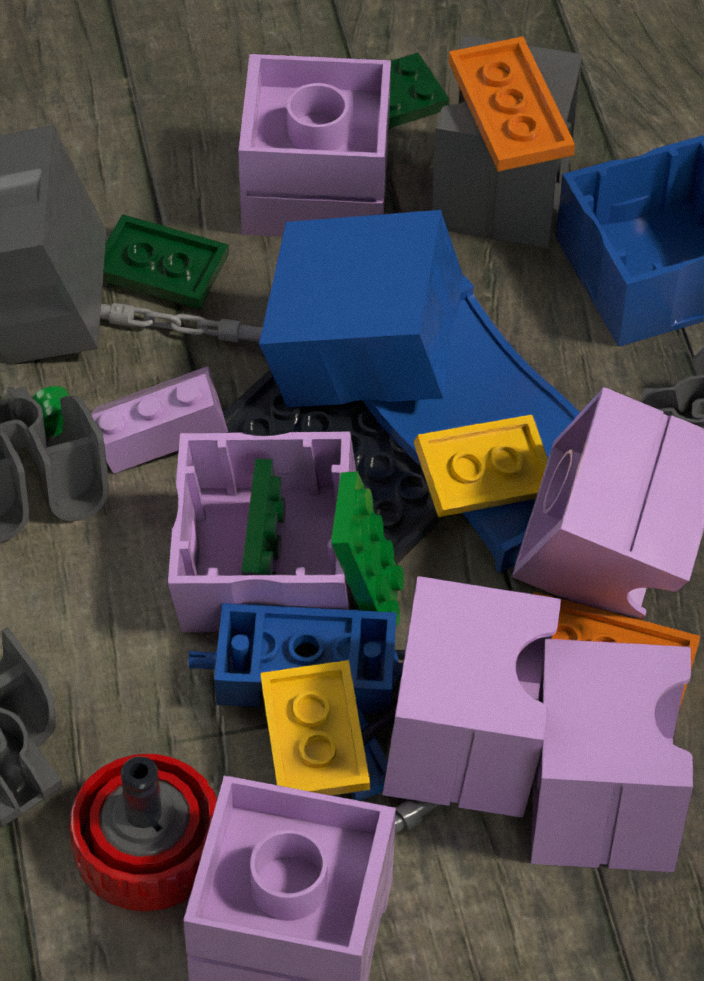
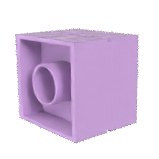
M249 54L238 150L242 235L283 237L286 222L384 214L389 146L391 60Z
M603 387L553 442L512 578L572 602L643 620L647 611L641 606L646 588L676 592L690 581L704 531V428L673 415L667 416L661 410Z
M417 576L383 795L450 806V802L459 803V808L523 818L544 743L548 710L544 703L538 701L545 639H552V635L557 631L561 599Z
M545 639L538 701L546 705L548 712L544 743L533 779L531 864L599 868L600 864H608L610 869L674 872L693 790V757L687 750L673 745V736L683 688L690 681L691 647Z
M224 775L183 921L186 954L188 955L189 981H369L376 936L382 914L386 911L393 881L396 808Z

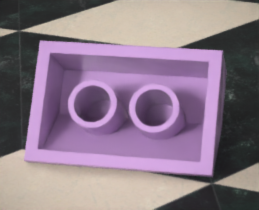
M209 366L95 407L91 413L103 435L106 462L113 474L179 450L180 433L228 432Z

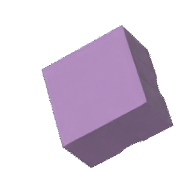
M289 432L274 436H254L243 433H180L176 477L178 512L172 528L168 586L182 633L219 632L222 603L353 610V593L331 546L341 472L356 471L350 432ZM255 459H272L275 476L282 477L281 498L286 499V517L284 523H278L277 534H280L282 537V550L280 560H273V572H277V575L241 574Z

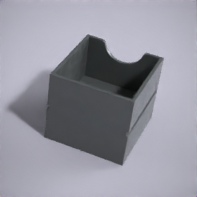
M463 35L459 49L498 42L499 40ZM528 45L573 139L582 54ZM459 87L458 104L442 107L436 126L432 210H441L447 229L451 232L480 237L491 235L493 236L492 239L549 248L559 208L562 174L567 173L571 156L498 172Z

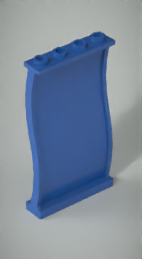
M463 276L457 317L449 336L450 360L443 399L390 402L381 400L362 401L394 441L420 466L421 464L413 443L418 434L526 415H533L545 452L549 458L555 439L580 412L527 364L508 343L473 294L474 285L466 276ZM536 499L463 513L496 561L495 569L499 574L513 566L515 567Z

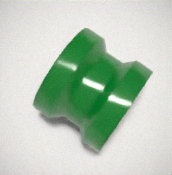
M46 387L32 397L42 407L46 436L56 437L62 433L64 422L60 398L70 396L64 387Z

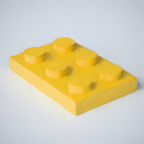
M533 415L418 434L413 441L438 517L536 499L548 461Z
M349 660L260 673L277 785L325 795L370 790V780Z

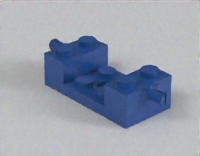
M222 603L216 652L190 650L189 669L215 670L216 705L260 707L262 691L260 673L349 660L357 709L359 708L362 713L384 714L392 708V693L397 685V680H401L403 663L398 662L399 658L395 651L396 613ZM303 643H310L318 648V652L308 658L298 656L294 650Z

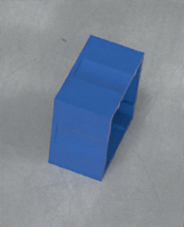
M704 135L655 148L637 157L612 160L562 174L556 239L618 347L704 322Z
M441 210L286 222L259 345L287 407L336 405L358 400L390 402L443 399L450 360L449 336L457 317L463 273Z

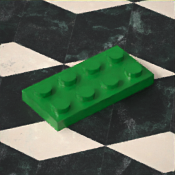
M358 471L341 472L331 546L360 611L395 612L396 626H398L400 622V608L397 601V593L404 588L403 568L395 563L391 540L385 539L383 520L381 515H376L374 512L371 490L364 488Z

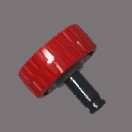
M135 754L122 757L104 765L90 776L77 792L69 816L70 844L74 861L82 880L89 885L90 890L112 905L136 911L162 910L180 904L190 898L217 803V796L205 777L187 763L161 754Z

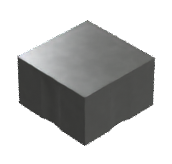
M54 125L0 135V351L7 364L98 349L106 229Z

